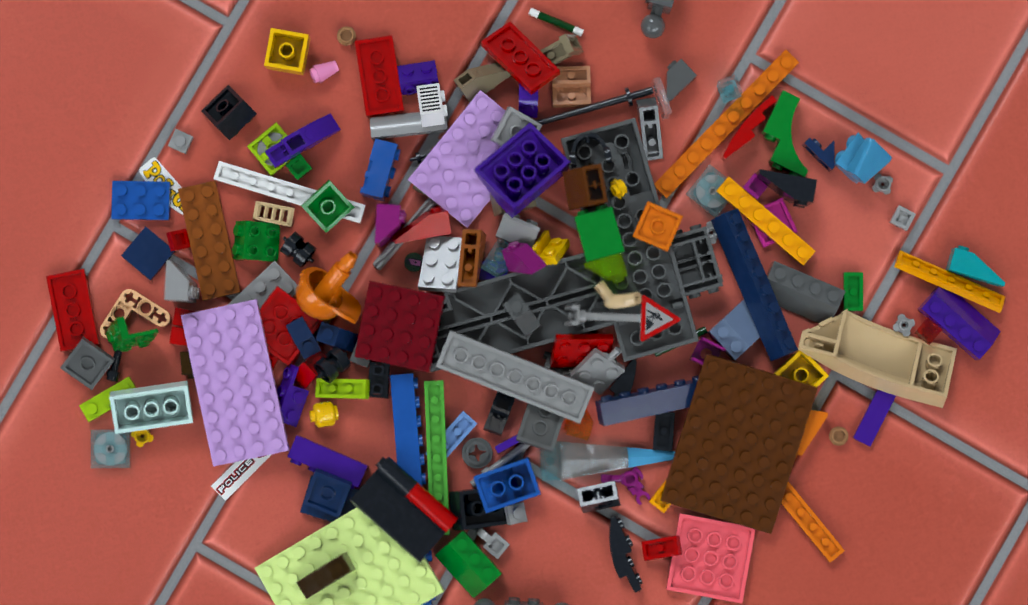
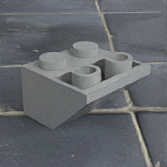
M504 213L496 237L509 243L514 241L527 243L532 248L540 228L537 227V222L527 219L525 222L520 219L518 214L511 218L507 213Z

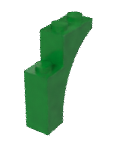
M783 90L761 133L765 135L764 138L773 143L775 141L778 142L768 163H771V167L775 170L782 171L783 169L789 172V175L805 177L808 169L799 160L791 135L792 119L800 98Z

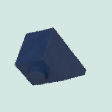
M321 322L316 341L353 352L359 334Z

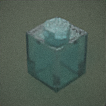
M736 74L717 82V88L723 103L742 96L743 91Z

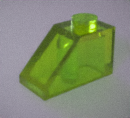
M622 253L583 264L585 269L606 281L613 280V284L625 281L624 277L628 276Z

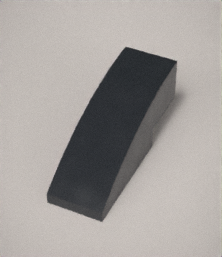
M635 359L631 360L625 371L609 388L614 393L613 397L619 396L620 392H631L636 373L637 361Z

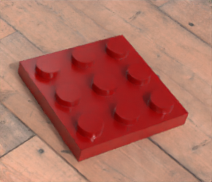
M278 285L259 308L268 351L288 366L300 351L285 325L303 316L310 331L314 334L321 325V322L324 321L307 315L301 310L296 299Z

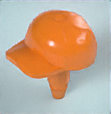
M349 251L340 261L334 263L328 272L318 267H309L302 270L300 282L295 289L296 301L302 311L319 320H329L339 315L353 324L357 322L361 313V305L354 296L342 287L350 276L351 269L358 258L354 252Z

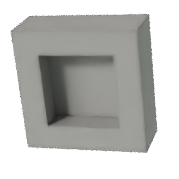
M175 129L168 146L186 154L194 137Z
M898 205L889 223L907 231L916 214Z
M524 502L504 507L507 525L528 521Z

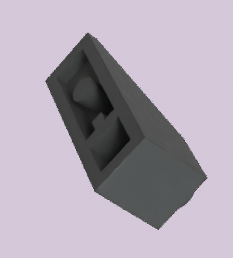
M655 97L636 100L640 135L647 161L663 159L657 101Z

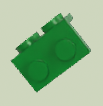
M236 221L233 229L235 241L232 247L234 260L267 262L278 260L280 225L255 221Z
M123 316L114 320L107 329L106 334L114 351L120 350L125 352L135 346H139V348L149 346L150 342L155 339L159 332L158 329H152L129 335Z

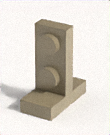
M563 34L559 37L560 40L540 50L554 65L573 55H579L584 52L577 36L572 34Z

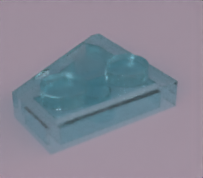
M498 238L480 268L495 277L509 272L501 251L507 248L509 243Z

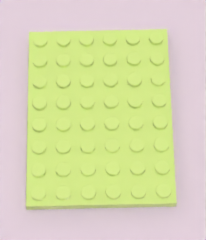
M357 507L255 567L275 605H422L444 592L442 585L425 557L419 563ZM347 553L356 570L306 599L297 582L341 554Z

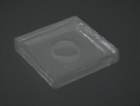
M660 77L652 80L651 87L661 118L665 120L670 117L672 110Z

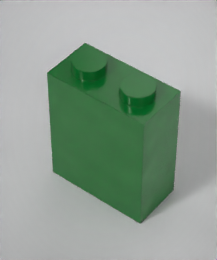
M606 204L596 207V211L593 212L588 210L577 212L578 216H575L574 220L586 263L624 253L612 206L607 207Z

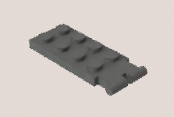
M545 351L543 359H546L544 367L571 377L570 372L575 367H551L550 359L552 353ZM528 403L515 441L552 453L564 417Z

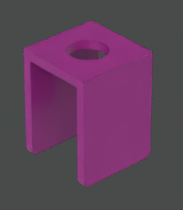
M700 337L689 360L702 366L704 359L700 354L703 349L707 348L712 352L713 356L719 357L721 351H724L725 348L704 337Z

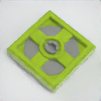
M277 122L247 146L271 176L292 160L290 159L279 167L274 168L265 153L266 150L288 136Z

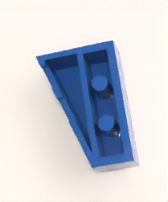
M375 138L368 169L364 176V185L360 190L362 196L385 201V197L389 198L391 192L389 182L390 179H394L396 168H393L394 162L399 160L401 150L398 149V144Z

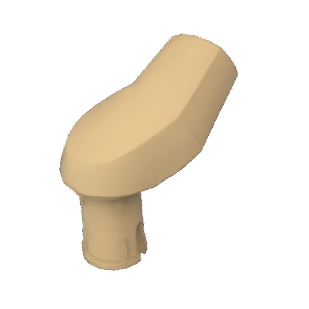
M604 280L594 287L604 300L603 305L608 309L627 308L639 305L642 301L640 292L613 294Z

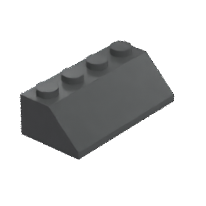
M776 261L771 263L767 272V278L779 306L816 323H820L830 317L833 318L845 294V291Z

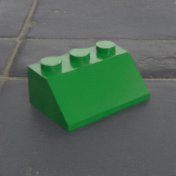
M464 530L435 555L473 598L502 574V571Z

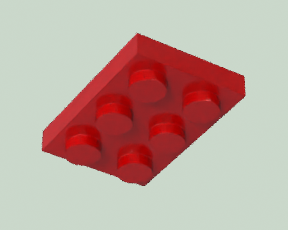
M556 334L550 359L551 367H576L594 348L610 354L614 340L613 334Z

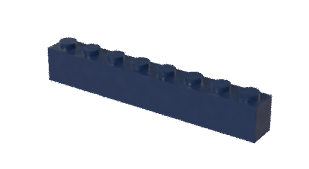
M738 208L712 219V225L770 361L797 351L796 343Z

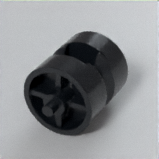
M296 231L288 238L283 237L285 242L280 249L283 254L288 258L293 257V262L301 268L309 261L311 263L314 262L312 257L317 248L310 242L305 243L304 238Z
M333 347L326 353V358L322 357L314 364V369L318 374L317 377L322 378L327 383L335 380L339 373H343L351 366L346 356L347 353L337 347Z

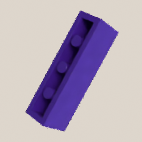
M296 435L287 456L291 458L290 462L301 466L302 463L308 465V470L315 472L316 468L353 482L352 489L355 486H360L369 466L299 435Z

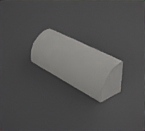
M420 112L370 117L371 138L375 140V138L386 139L446 132L448 130L447 116H444L445 124L422 127Z

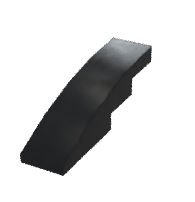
M497 391L483 430L498 436L502 435L515 401L514 397Z

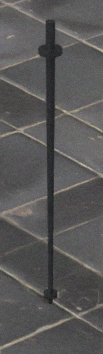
M627 87L624 88V95L540 119L537 122L545 125L624 102H628L629 107L633 106L632 100L654 94L653 89L648 87L630 93ZM416 152V157L410 158L409 161L417 160L418 164L422 162L421 159L425 158L428 153L420 155L419 152Z

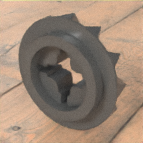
M472 438L463 446L462 458L472 468L485 467L492 459L491 445L485 439ZM476 444L480 451H486V453L480 455L479 461H477L475 455H469V453L475 451Z

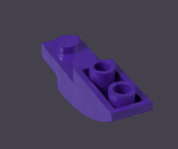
M330 113L281 139V142L266 150L265 153L274 168H277L341 129Z

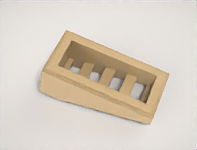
M256 201L253 220L292 227L295 208ZM261 206L265 207L263 217H260ZM269 208H273L271 219L267 218ZM277 209L280 210L279 220H275ZM284 211H288L286 222L283 221Z

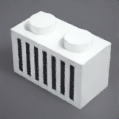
M439 83L416 86L422 127L445 124L444 116H448L447 106L442 105V102H446L444 90L440 91Z

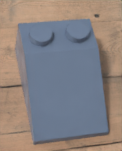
M744 299L708 331V334L718 345L725 348L724 351L732 360H736L760 338Z

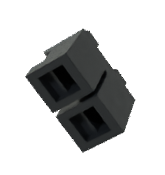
M376 361L370 362L369 398L388 399L390 364Z

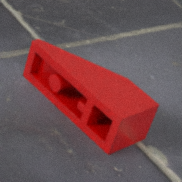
M442 207L430 208L431 211L423 213L392 236L391 241L398 244L451 234L448 211L442 209Z

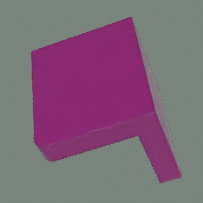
M754 173L742 188L758 200L768 186L757 178L758 175Z

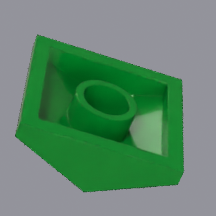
M330 180L301 205L325 233L332 229L354 208Z

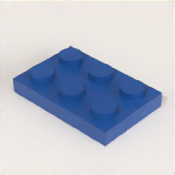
M112 181L111 219L170 221L171 182Z

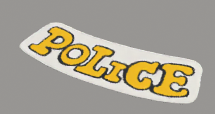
M156 157L151 158L139 169L141 176L145 181L171 182L170 207L183 215L178 189L182 187Z

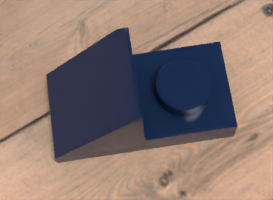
M809 138L802 144L828 171L835 167L834 141L824 150L821 149L822 145L816 139L812 140Z
M303 316L285 325L304 360L321 351Z

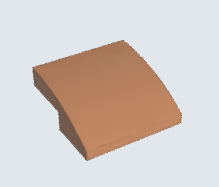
M557 66L560 69V75L552 80L553 108L584 107L590 105V66Z

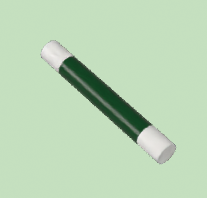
M531 8L528 14L580 37L583 34L584 29Z

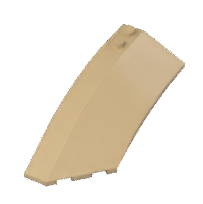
M848 309L833 318L830 317L820 322L811 329L808 328L802 331L798 350L831 370L880 391L943 408L948 395L957 348L912 336H903L902 333L866 320L847 311Z

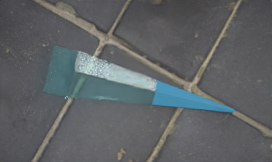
M556 441L552 453L540 449L541 481L564 480L673 460L675 451Z

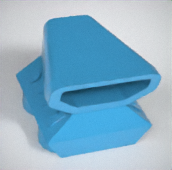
M857 133L848 138L846 149L837 153L834 165L856 184L858 182L865 184L892 160V157L874 139H864Z

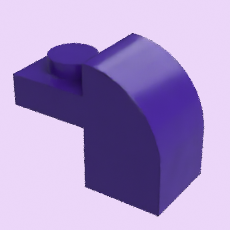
M519 84V112L530 118L538 117V90L530 95Z

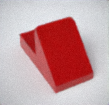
M322 351L310 356L299 366L295 380L304 389L317 378L318 374L314 369V364L320 358H326Z

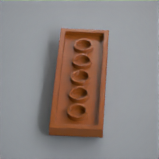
M216 181L178 189L202 300L206 301L240 293L241 290Z

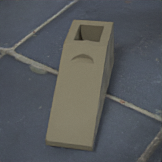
M497 62L470 68L453 81L470 103L479 90L486 94L511 75Z

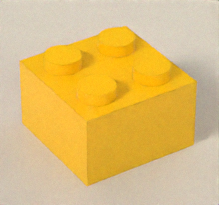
M271 28L264 62L265 68L304 75L311 40L309 34Z
M797 350L773 373L817 387L829 376L810 356L800 350Z

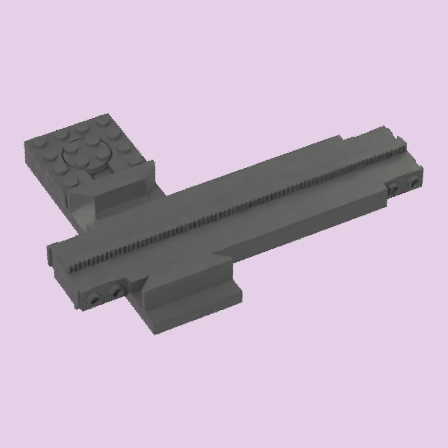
M635 118L583 132L584 134L596 133L604 140L606 146L611 151V163H606L603 147L595 139L589 138L590 143H586V139L582 140L575 150L576 168L601 164L608 200L607 207L612 206L624 253L586 263L584 253L563 258L558 264L546 265L534 274L514 272L478 282L477 288L460 287L457 288V293L444 292L446 300L444 301L430 373L441 370L436 367V364L450 330L513 354L555 341L556 334H583L613 325L624 362L699 341L686 296L693 299L700 297V292L708 290V294L720 291L719 287L723 286L722 274H720L710 237L706 233V226L701 227V224L689 227L690 231L684 233L682 229L677 230L668 252L632 237L647 201L660 206ZM583 133L561 138L563 152L568 160L569 152H572V146L576 137ZM571 164L569 165V170L576 169L571 168ZM614 179H621L627 187V193L621 199L614 196L610 190V182H613ZM598 206L581 208L580 211L588 210L593 212L596 211ZM604 280L613 294L640 292L641 295L647 296L680 317L681 321L641 342L639 322L586 320L585 322H579V325L564 326V322L570 321L568 319V312L570 310H564L565 306L579 305V310H586V312L640 314V304L620 309L606 308L603 305L604 300L594 289L597 284ZM518 293L541 324L540 327L526 337L502 305Z

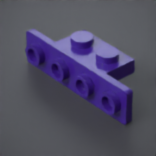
M290 364L283 371V380L277 388L284 423L297 427L309 391L293 385L299 367Z

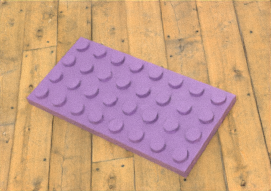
M254 299L181 315L213 467L289 451L258 300Z

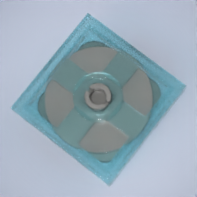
M709 164L685 195L716 218L728 203L716 192L727 177Z
M115 429L91 430V468H130V432L115 434Z

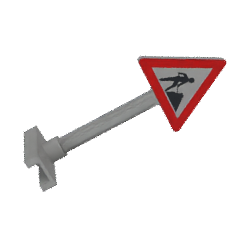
M641 295L640 314L586 312V310H579V305H570L564 308V310H570L568 312V319L570 321L564 322V326L579 325V322H585L586 320L639 322L641 342L681 321V318L645 295Z

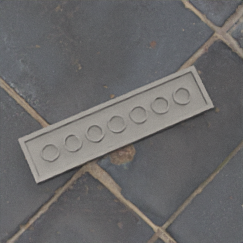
M452 330L448 334L436 367L577 423L581 422L594 391V387Z

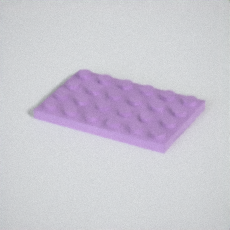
M479 90L407 179L467 228L490 201V192L474 172V168L501 147L490 139L505 113L501 106L481 90Z

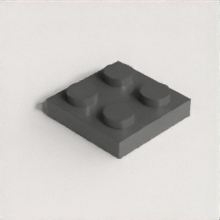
M82 337L60 369L92 390L112 365L115 358L85 337Z

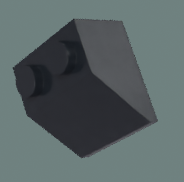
M229 85L201 110L228 140L236 136L257 114Z

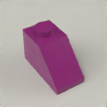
M514 241L509 243L507 248L501 250L510 272L534 274L546 266L545 262L527 243Z

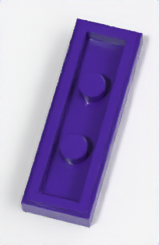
M877 389L852 438L871 447L896 395Z

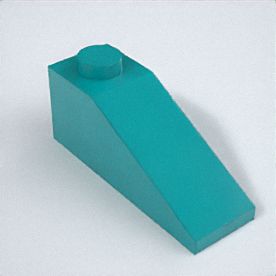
M958 246V248L951 249L946 266L947 271L994 286H1005V282L976 254L969 252V248Z

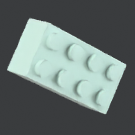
M188 380L110 392L109 398L115 434L193 423Z

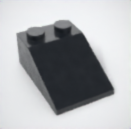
M762 169L756 172L757 178L786 201L794 203V207L805 208L813 203L816 179Z
M477 488L449 492L450 511L458 518L452 526L453 530H468L507 524L504 507L488 513L485 512Z

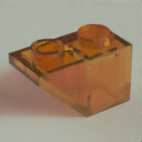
M586 409L580 423L566 419L563 429L567 430V435L588 441L594 422Z

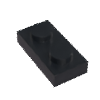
M666 412L655 415L653 450L672 451L675 413Z

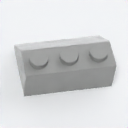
M166 260L164 300L179 303H196V299L200 297V288H197L196 282L179 264Z

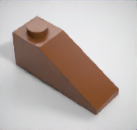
M462 230L458 287L477 288L486 244V234L482 230Z

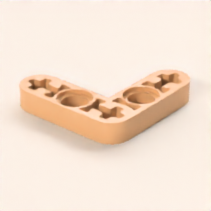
M126 289L121 293L102 323L100 333L104 338H107L105 327H110L113 323L109 321L110 318L112 320L116 319L114 313L119 308L125 312V322L132 311H135L160 327L170 324L171 314L137 291ZM131 293H133L132 297L138 301L140 297L142 298V300L137 304V308H134L136 303H134L133 301H129L128 303L126 302V294L130 295ZM145 302L151 305L149 313L141 311V306ZM156 308H158L156 313L160 315H163L164 313L166 314V322L162 321L161 323H159L160 319L155 315H153V319L150 318V316L155 312Z

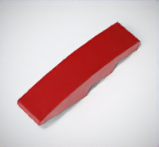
M773 95L757 107L740 126L721 157L723 161L756 136L752 130L766 119L763 112L777 102Z

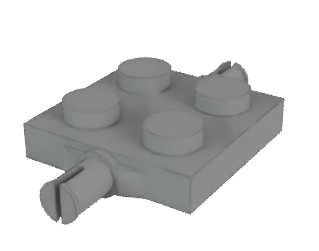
M615 347L608 354L594 348L570 372L571 377L593 386L594 392L601 395L625 371V366L616 360L622 353L621 349Z

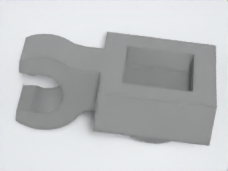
M479 528L476 532L486 542L483 547L497 559L510 545L496 532L492 536L483 528Z

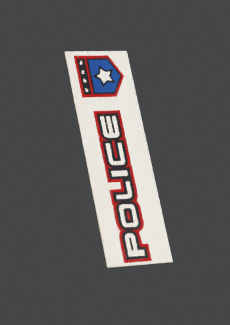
M271 455L235 462L211 487L226 501Z

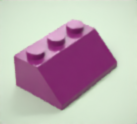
M377 204L375 244L378 247H383L391 240L392 236L402 229V225H406V213L401 205Z

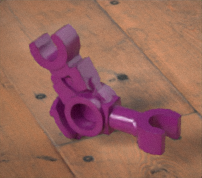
M633 467L632 471H626L621 473V475L601 474V482L603 483L615 481L625 485L632 495H636L635 500L639 505H642L640 501L641 495H645L648 500L650 499V495L642 490L644 488L643 484L638 481V476L643 480V474L637 467Z

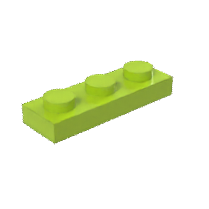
M129 376L82 403L79 407L88 422H91L111 410L109 398L111 391L137 387Z
M316 378L315 398L369 399L370 380L335 379L331 383H327L322 378Z

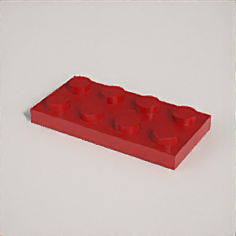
M508 22L481 41V46L530 95L560 75V69L511 22Z
M389 35L355 41L366 117L404 111L393 36Z
M85 269L46 276L60 351L74 349L82 337H85L95 345L100 344Z

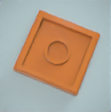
M647 201L632 237L668 252L683 216Z

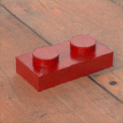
M679 535L641 542L644 561L682 555Z

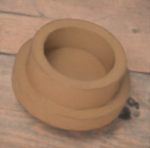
M345 26L339 29L337 39L342 45L349 46L355 42L356 33L351 27Z
M834 427L829 433V439L834 445H844L848 440V432L843 427Z

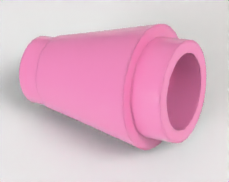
M335 61L313 65V68L309 69L314 83H321L339 71Z

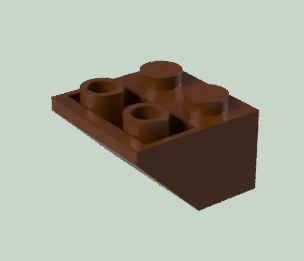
M601 164L562 172L569 210L608 203Z

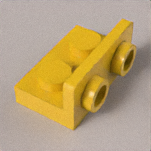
M544 230L532 249L546 265L558 264L570 247L569 239H551L549 230Z

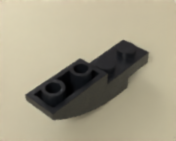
M615 515L610 518L609 547L612 561L619 579L627 576L633 591L636 593L642 590L640 585L643 582L639 574H634L632 567L635 565L631 557H626L625 555L632 551L630 547L633 546L629 535H624L622 529L625 527L621 519H616Z

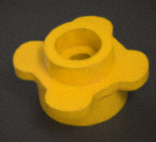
M614 179L613 182H610L612 194L621 199L627 193L625 183L621 179Z
M149 429L131 432V436L134 437L138 447H143L145 443L154 440V436L150 434Z

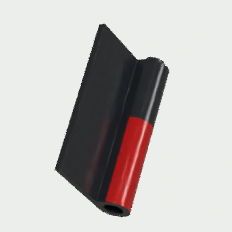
M382 457L376 464L378 469L349 501L420 563L458 518L390 457L387 459Z

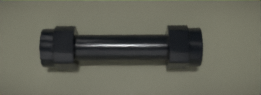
M120 350L114 352L113 357L115 360L111 365V369L107 371V380L118 382L120 376L118 369L122 356Z

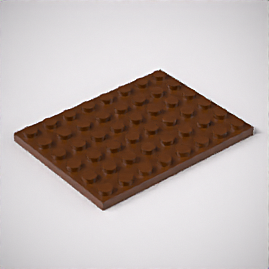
M706 353L660 501L772 534L818 387Z

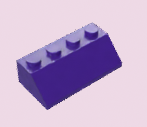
M939 286L917 309L974 360L982 358L1001 332L961 296Z

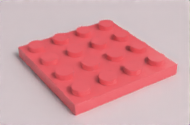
M679 513L676 535H679L682 555L671 557L666 590L743 603L755 529L736 523Z

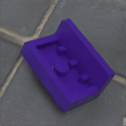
M435 60L397 66L402 95L417 93L416 86L438 83Z

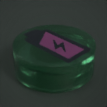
M410 253L404 260L405 267L411 272H418L421 270L423 258L418 253Z

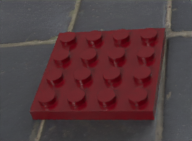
M369 281L354 357L430 372L445 296Z

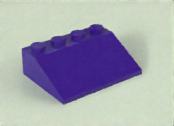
M529 123L474 168V172L498 205L513 218L563 176L562 172L568 171L570 161L542 133Z

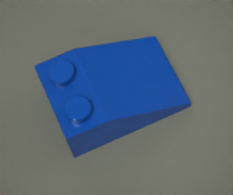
M529 457L473 476L486 513L541 495V490Z

